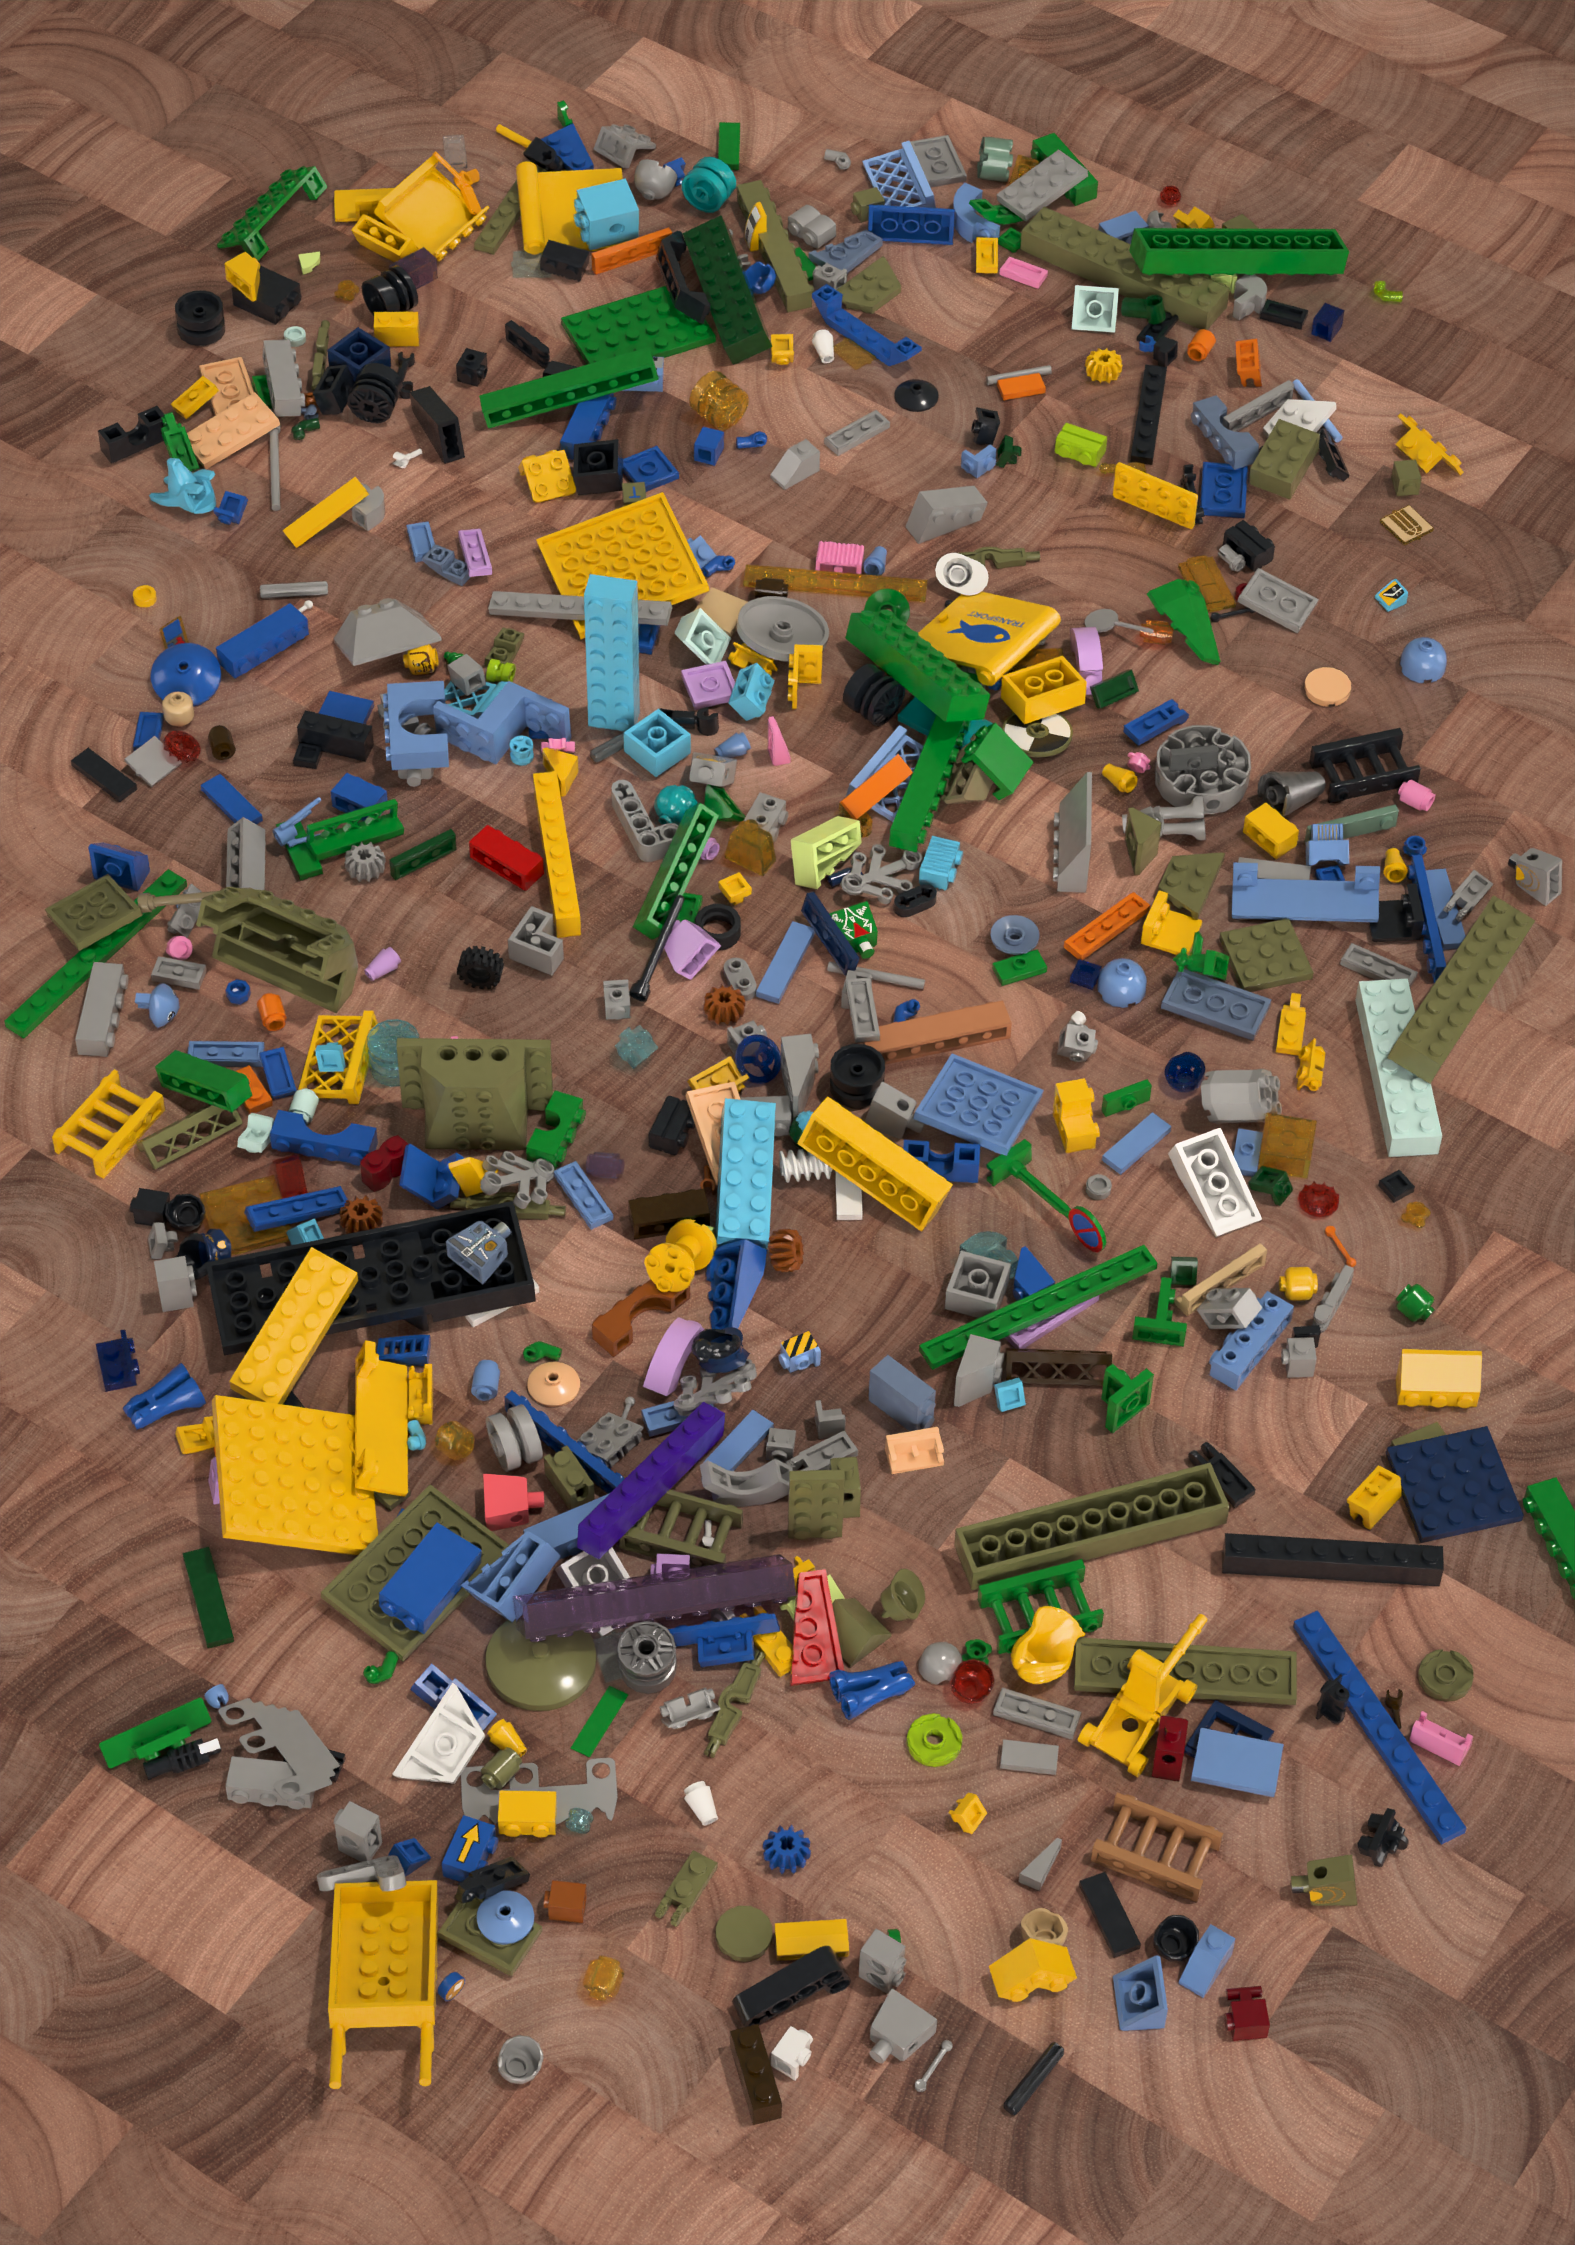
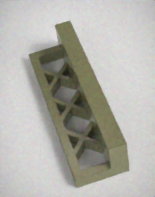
M208 1104L136 1142V1145L140 1152H145L153 1169H157L243 1124L237 1110L230 1112L234 1122L228 1125L218 1123L220 1113L224 1109ZM215 1115L213 1121H212V1120H209V1118H211V1117H213V1116ZM201 1122L212 1124L209 1135L205 1137L196 1134L198 1125ZM216 1126L221 1127V1129L215 1131ZM193 1127L192 1132L186 1131ZM180 1133L190 1136L188 1145L183 1149L174 1146L176 1136ZM194 1137L200 1139L193 1143ZM171 1139L169 1144L164 1143L165 1141ZM157 1145L168 1147L165 1158L157 1162L151 1149ZM172 1149L177 1150V1152L171 1154Z

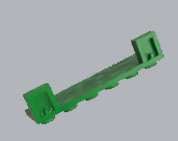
M302 166L296 170L287 169L280 174L281 178L268 187L269 190L257 198V203L248 208L241 219L234 222V227L221 236L222 239L217 244L218 248L241 245L246 253L259 261L269 250L259 230L301 186L310 200H316L328 188L315 166Z

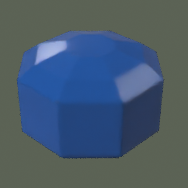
M236 979L228 983L225 990L226 997L234 1004H242L248 1001L251 995L250 986L243 980Z

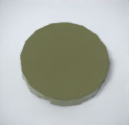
M1440 1649L1428 1653L1421 1661L1418 1679L1425 1693L1432 1698L1444 1702L1456 1701L1465 1697L1471 1690L1474 1672L1468 1659L1459 1652L1453 1650L1448 1652Z
M736 1906L728 1909L720 1916L716 1925L717 1945L723 1954L726 1953L735 1961L750 1962L758 1959L765 1954V1951L772 1943V1924L768 1916L755 1907Z

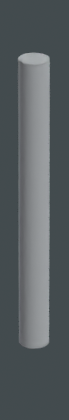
M828 963L827 971L843 974L837 963ZM856 967L855 970L856 972L860 971L871 974L872 980L924 989L925 986L924 979Z

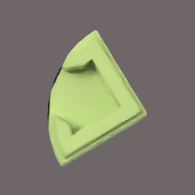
M320 251L298 255L302 274L312 272V269L320 264Z

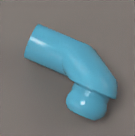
M412 1420L408 1422L410 1437L407 1444L412 1451L422 1450L426 1446V1436L419 1422Z

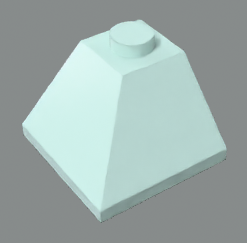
M1075 285L1072 330L1115 333L1119 288Z
M701 608L683 616L675 630L677 637L706 665L721 662L731 640Z

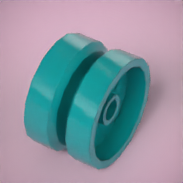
M714 157L699 159L682 181V191L685 198L692 206L705 213H713L719 210L736 188V178L733 171L723 161Z

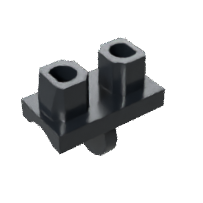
M1387 1808L1384 1815L1371 1813L1367 1826L1369 1832H1373L1375 1835L1374 1837L1363 1835L1358 1842L1360 1854L1371 1857L1375 1866L1382 1867L1388 1853L1395 1854L1396 1850H1405L1409 1844V1840L1404 1835L1405 1829L1394 1818L1396 1814L1394 1809Z

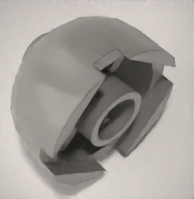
M646 159L641 160L636 167L634 184L645 199L665 198L674 189L677 174L667 165L663 168L658 166V161Z

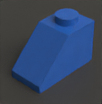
M1026 1246L1021 1248L1014 1279L1013 1295L1017 1301L1055 1284L1052 1277Z

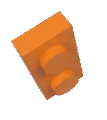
M250 1065L236 1071L246 1075L250 1082L249 1086L252 1096L243 1103L249 1114L257 1113L273 1106L272 1098Z

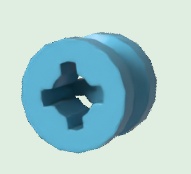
M523 735L514 737L510 741L511 761L520 766L530 764L534 758L533 741Z

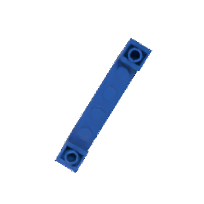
M826 284L812 293V298L828 326L887 366L907 361L922 351L921 346L907 337L897 343H893L842 308L843 294L830 285Z

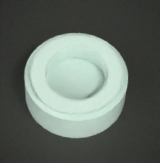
M298 326L289 327L284 331V340H290L291 347H299L306 342V332Z

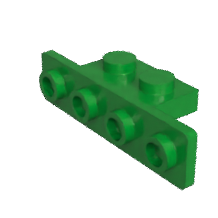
M198 1697L100 1742L99 1748L108 1768H114L133 1758H144V1761H149L160 1755L159 1750L168 1746L170 1749H175L186 1743L185 1738L191 1736L190 1732L210 1724L211 1718L203 1699Z

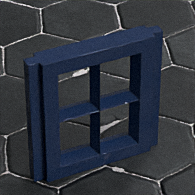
M1215 1700L1188 1741L1184 1753L1195 1758L1200 1729H1210L1216 1717L1234 1726L1235 1728L1231 1734L1237 1735L1239 1730H1242L1257 1739L1270 1741L1274 1730Z

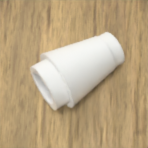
M824 329L815 332L812 344L823 363L832 362L834 360L833 335Z
M704 1781L688 1786L684 1790L686 1795L684 1799L702 1822V1825L706 1826L718 1820L710 1786H706Z

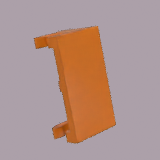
M1258 340L1235 341L1237 374L1240 375L1241 384L1246 387V380L1252 378L1254 379L1255 386L1261 387Z

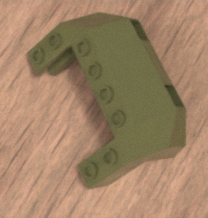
M226 887L202 898L196 926L202 927L207 925L214 928L213 933L217 936L212 958L334 1013H337L351 996L359 967L354 942L346 928L336 924L335 920L318 916L313 910L300 908L294 905V902L273 896L274 894L267 890Z

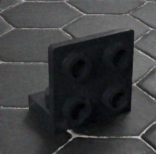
M1416 884L1406 885L1405 894H1401V900L1379 901L1378 922H1368L1373 942L1421 940L1424 917Z

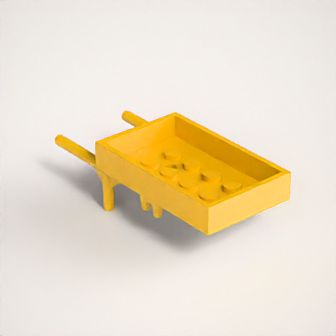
M437 1880L406 1881L405 1887L394 1891H382L378 1882L335 1883L328 2001L330 2029H332L330 2088L339 2089L341 2087L342 2058L346 2054L345 2031L349 2028L419 2027L421 2029L419 2084L422 2086H429L431 2084L432 2052L434 2051L433 2025H435L438 1967Z

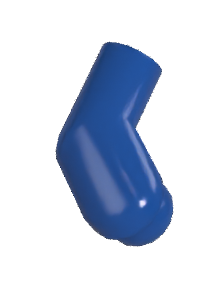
M730 555L716 556L703 566L701 571L705 577L711 576L715 571H729L733 569L735 559Z
M911 999L898 1005L894 1011L893 1022L906 1021L916 1015L918 1010H920V1003L916 999Z

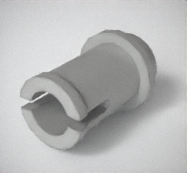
M1223 545L1219 549L1221 552H1218V556L1229 564V568L1232 571L1238 572L1244 568L1246 564L1244 557L1240 554L1238 555L1229 545Z

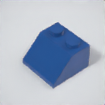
M104 842L92 843L88 847L94 879L98 880L109 874L120 887L139 891L150 872L148 855Z

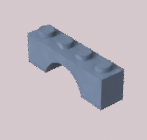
M1216 395L1194 402L1193 412L1191 413L1193 424L1197 425L1204 437L1209 439L1214 449L1220 452L1225 462H1228L1234 470L1253 464L1259 454V444L1249 432L1231 431L1222 425L1223 417L1227 415V407Z

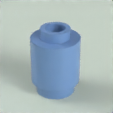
M481 1360L474 1368L471 1393L482 1401L495 1398L498 1393L500 1370L498 1364L492 1360Z

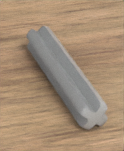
M327 581L260 585L261 598L328 594Z

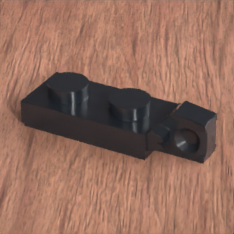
M1321 428L1317 432L1320 434L1319 455L1326 462L1328 474L1344 482L1349 478V472L1337 445L1332 442L1328 431Z
M511 1856L469 1872V1876L463 1880L464 1882L458 1884L455 1898L462 1904L473 1901L475 1897L478 1899L487 1898L528 1882L530 1873Z

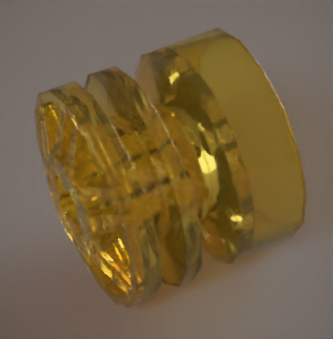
M719 371L708 372L701 377L692 389L689 398L690 407L701 417L706 418L716 429L722 431L737 424L743 417L749 403L748 394Z

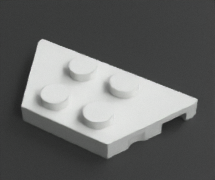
M1287 399L1263 427V434L1268 438L1278 419L1317 432L1336 410V403Z
M452 1683L393 1772V1776L396 1778L455 1784L486 1737L455 1684Z

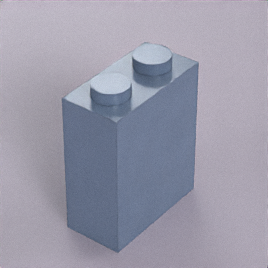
M887 1355L870 1370L869 1401L908 1431L927 1429L932 1426L935 1420L936 1390Z

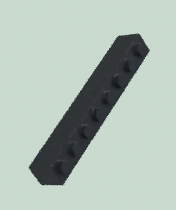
M1225 1533L1222 1549V1573L1440 1586L1444 1571L1443 1546Z

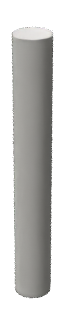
M1050 365L987 376L986 382L987 385L997 384V380L1035 373L1047 375L1051 374L1052 370Z

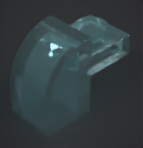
M992 1231L980 1232L971 1236L960 1245L959 1254L960 1251H965L1010 1263L1009 1280L1016 1274L1018 1259L1014 1252L1006 1249L1007 1237Z

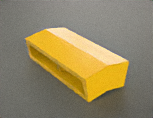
M847 1920L775 1923L777 1961L798 1960L822 1946L832 1947L839 1957H848Z

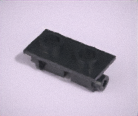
M1340 1674L1333 1681L1329 1679L1321 1687V1697L1317 1703V1720L1323 1715L1334 1724L1341 1723L1344 1720L1349 1691L1341 1685L1343 1675Z

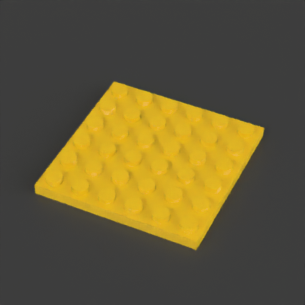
M663 492L536 539L539 550L560 595L584 596L590 574L635 580L638 584V600L671 602L672 605L710 591L709 585ZM572 620L580 639L585 638V620Z
M220 1395L214 1396L212 1399L223 1538L359 1555L378 1536L374 1491L355 1488V1415Z

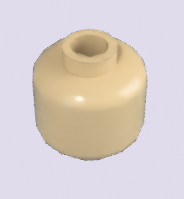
M173 692L164 698L162 706L164 719L172 726L181 727L192 721L194 717L193 701L188 694Z

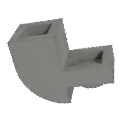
M1245 274L1235 283L1234 298L1236 300L1234 301L1233 317L1237 320L1250 315L1253 310L1261 314L1266 303L1267 285L1257 275Z
M362 484L369 495L352 507V519L369 531L377 526L385 517L384 493L379 486L371 490L369 486Z

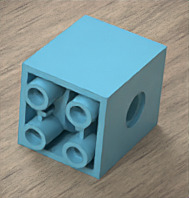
M626 178L577 190V199L574 200L576 210L574 221L577 227L580 226L582 241L587 243L589 250L630 241L639 237V208Z

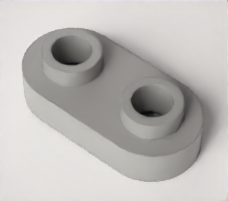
M741 958L727 960L724 964V977L728 986L732 985L734 990L740 989L745 1001L753 999L756 995L757 984L747 962Z

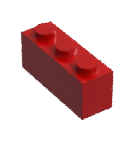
M488 824L469 841L470 858L524 891H527L544 875L543 858L538 853L530 851L520 842L512 840L504 835L502 831L494 829Z

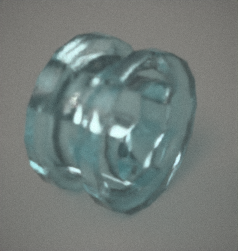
M581 1808L570 1809L568 1813L570 1818L565 1823L567 1828L577 1833H588L591 1828L590 1824L594 1819L593 1815Z

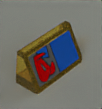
M181 616L176 617L159 629L165 649L176 644L189 643Z

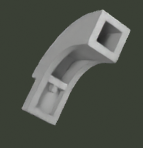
M773 1459L757 1469L745 1472L729 1471L708 1460L700 1465L703 1488L712 1492L713 1501L716 1503L745 1507L770 1503L789 1494V1471H793V1469L777 1459Z

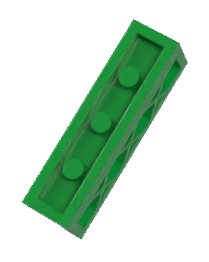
M392 799L307 825L306 846L314 859L319 861L351 851L352 845L358 847L361 842L364 845H368L370 842L375 844L404 835V827L397 817L398 803L396 799ZM390 809L389 814L380 816L385 810ZM369 816L365 821L358 823L362 817ZM346 823L342 828L336 829L340 824ZM324 829L320 835L314 836V832Z

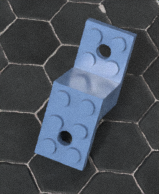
M510 681L507 682L478 719L440 701H437L433 706L436 734L447 733L448 743L494 764H497L508 751L510 741L514 737L519 736L526 727L535 732L542 730L553 739L566 738V742L571 740L568 707Z

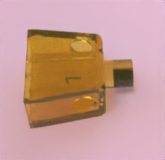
M753 819L741 821L729 837L725 858L764 876L776 862L772 835L759 828L757 821Z

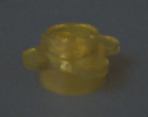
M344 280L338 284V290L334 292L336 298L352 301L360 289L354 282Z
M1421 1202L1408 1203L1406 1212L1401 1215V1220L1405 1223L1409 1222L1417 1228H1423L1426 1218L1431 1214L1430 1210Z

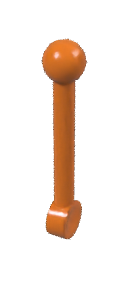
M1327 1226L1325 1234L1333 1239L1347 1260L1346 1264L1354 1267L1356 1260L1350 1257L1336 1236L1335 1227Z

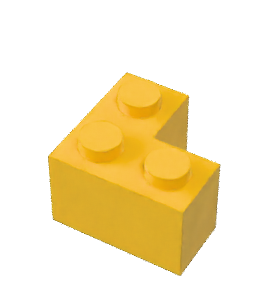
M1085 1078L1055 1084L1052 1115L1066 1153L1093 1149L1096 1145V1138L1100 1136L1097 1122L1093 1123L1091 1103L1094 1102V1092L1091 1087L1088 1088Z
M1029 1938L989 1965L998 1997L1009 1999L1013 2002L1026 1999L1028 1994L1036 1988L1047 1989L1052 1992L1062 1991L1067 1988V1984L1077 1978L1067 1947Z

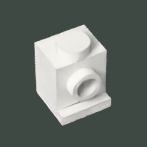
M790 2026L771 2052V2066L796 2081L799 2076V2065L804 2066L811 2056L810 2044L813 2041L812 2036L804 2030L800 2029L798 2031Z

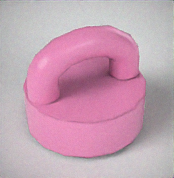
M174 936L167 943L166 953L172 959L186 960L192 954V943L184 936Z

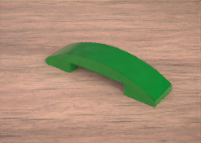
M975 199L969 202L979 214L990 222L1012 224L1024 221L1004 205L993 206L986 199Z

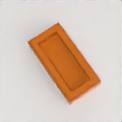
M1040 373L997 380V387L1003 400L1044 394L1046 391Z

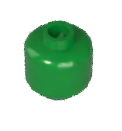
M1408 1284L1396 1297L1398 1301L1397 1309L1412 1322H1416L1420 1318L1425 1321L1435 1310L1431 1307L1434 1303V1297L1419 1284H1414L1413 1286Z

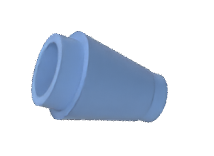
M875 547L864 561V572L869 577L876 578L884 573L887 555L884 547Z
M743 732L740 734L735 733L718 747L714 748L716 756L733 758L747 754L751 746Z

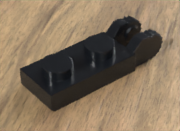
M1205 1442L1201 1446L1203 1454L1209 1461H1206L1195 1450L1188 1454L1189 1460L1194 1466L1211 1462L1224 1495L1234 1508L1255 1495V1487L1222 1452L1219 1453L1210 1443Z

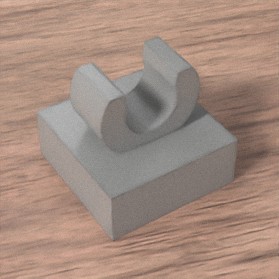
M154 1223L148 1236L151 1259H162L165 1251H174L173 1242H178L177 1233L174 1231L166 1232L164 1223Z

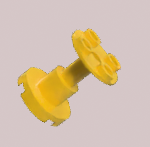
M692 1219L681 1220L669 1230L665 1243L658 1244L650 1250L644 1260V1264L650 1279L656 1284L658 1290L661 1292H678L686 1289L694 1279L695 1271L705 1268L712 1261L717 1248V1242L714 1234L706 1225L702 1224L701 1226L698 1223H694L695 1220Z

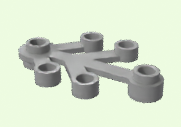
M875 844L870 851L872 859L869 872L861 875V868L864 867L867 858L861 852L854 853L850 861L852 870L843 877L841 887L847 894L860 895L863 892L876 896L882 904H889L893 898V891L886 887L881 889L869 885V883L875 882L895 888L898 894L912 889L913 885L910 881L905 879L899 880L889 877V875L903 869L909 871L917 869L921 863L922 855L919 851L916 853L905 850L901 860L880 868L881 860L884 858L886 850L882 845Z
M505 1151L499 1160L492 1155H488L483 1161L482 1166L488 1171L480 1181V1188L484 1193L493 1195L501 1187L519 1183L518 1193L514 1197L513 1202L521 1209H525L531 1200L537 1204H543L548 1197L546 1182L551 1181L554 1176V1166L549 1161L538 1159L532 1163L515 1156L510 1151ZM514 1164L517 1165V1166H519V1167H521V1168H523V1169H525V1170H521V1169H519V1168H517V1167H514ZM498 1169L508 1173V1175L500 1176L495 1171ZM535 1179L536 1187L529 1196L530 1180Z
M747 1359L745 1365L715 1382L713 1380L717 1374L708 1373L700 1367L702 1378L701 1390L693 1394V1390L697 1388L695 1376L688 1375L682 1377L680 1383L683 1393L674 1401V1408L678 1411L679 1415L689 1416L702 1402L707 1404L730 1402L732 1400V1392H746L751 1389L750 1381L757 1377L755 1364L750 1359Z

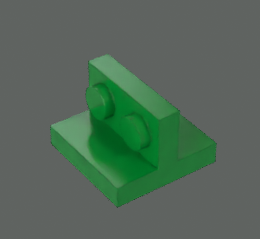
M1113 1363L1105 1369L1101 1399L1108 1404L1105 1428L1112 1434L1150 1404L1154 1374L1147 1368L1132 1380L1124 1370L1118 1369Z

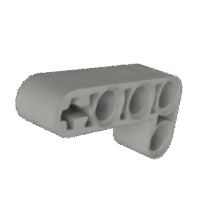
M626 780L614 782L611 787L612 807L638 857L644 862L663 859L677 831L678 825L669 823L654 828L632 784Z

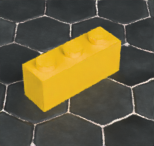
M365 214L362 215L351 230L360 245L407 270L420 254L411 238Z

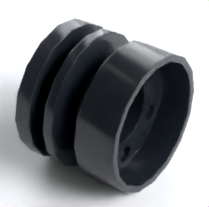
M395 265L381 272V275H376L362 283L363 299L373 316L374 312H406L418 304L416 287L408 273L400 266Z
M379 363L365 364L360 368L348 396V407L361 420L371 423L385 422L390 418L403 387L402 379L397 372L386 365Z
M869 663L860 667L851 676L843 692V702L856 713H860L864 719L869 720L871 724L881 726L888 722L900 708L905 696V688L892 677L886 676L885 672L877 666Z

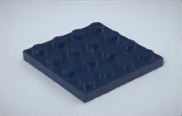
M1488 1426L1387 1447L1386 1456L1393 1473L1401 1477L1402 1497L1420 1543L1523 1520V1512Z

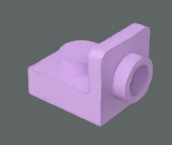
M657 1554L656 1564H651L650 1579L656 1581V1590H661L662 1577L679 1580L689 1578L690 1555Z

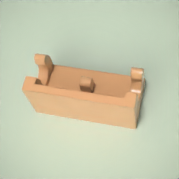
M938 1427L886 1435L885 1452L891 1474L944 1465L942 1455L944 1449Z

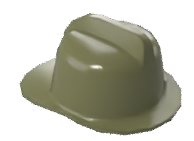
M900 1569L895 1574L890 1585L881 1593L880 1599L884 1608L881 1616L883 1618L891 1617L895 1621L915 1620L918 1617L926 1598L921 1581L912 1571Z

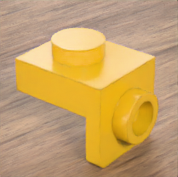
M772 334L771 363L787 365L789 362H793V334Z

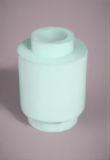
M310 1089L297 1090L288 1112L303 1114V1119L307 1126L308 1123L312 1122L319 1098Z

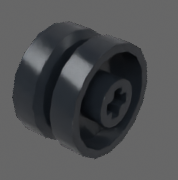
M199 290L186 293L177 300L175 315L178 335L181 340L195 346H206L222 338L225 333L223 302L219 296L209 291Z
M865 1044L843 1046L834 1053L831 1059L830 1092L833 1098L841 1105L850 1108L871 1106L881 1082H884L885 1060L881 1053L871 1046Z

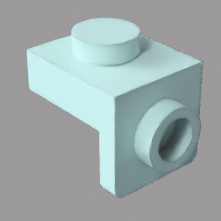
M250 1113L247 1128L239 1136L237 1147L246 1149L251 1153H262L271 1142L270 1131L274 1119Z

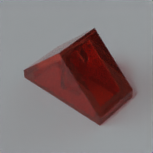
M297 1154L272 1160L282 1199L308 1193L301 1159Z

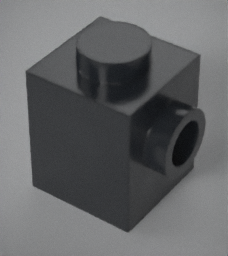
M466 348L456 364L457 381L478 387L480 381L485 379L488 372L487 353Z

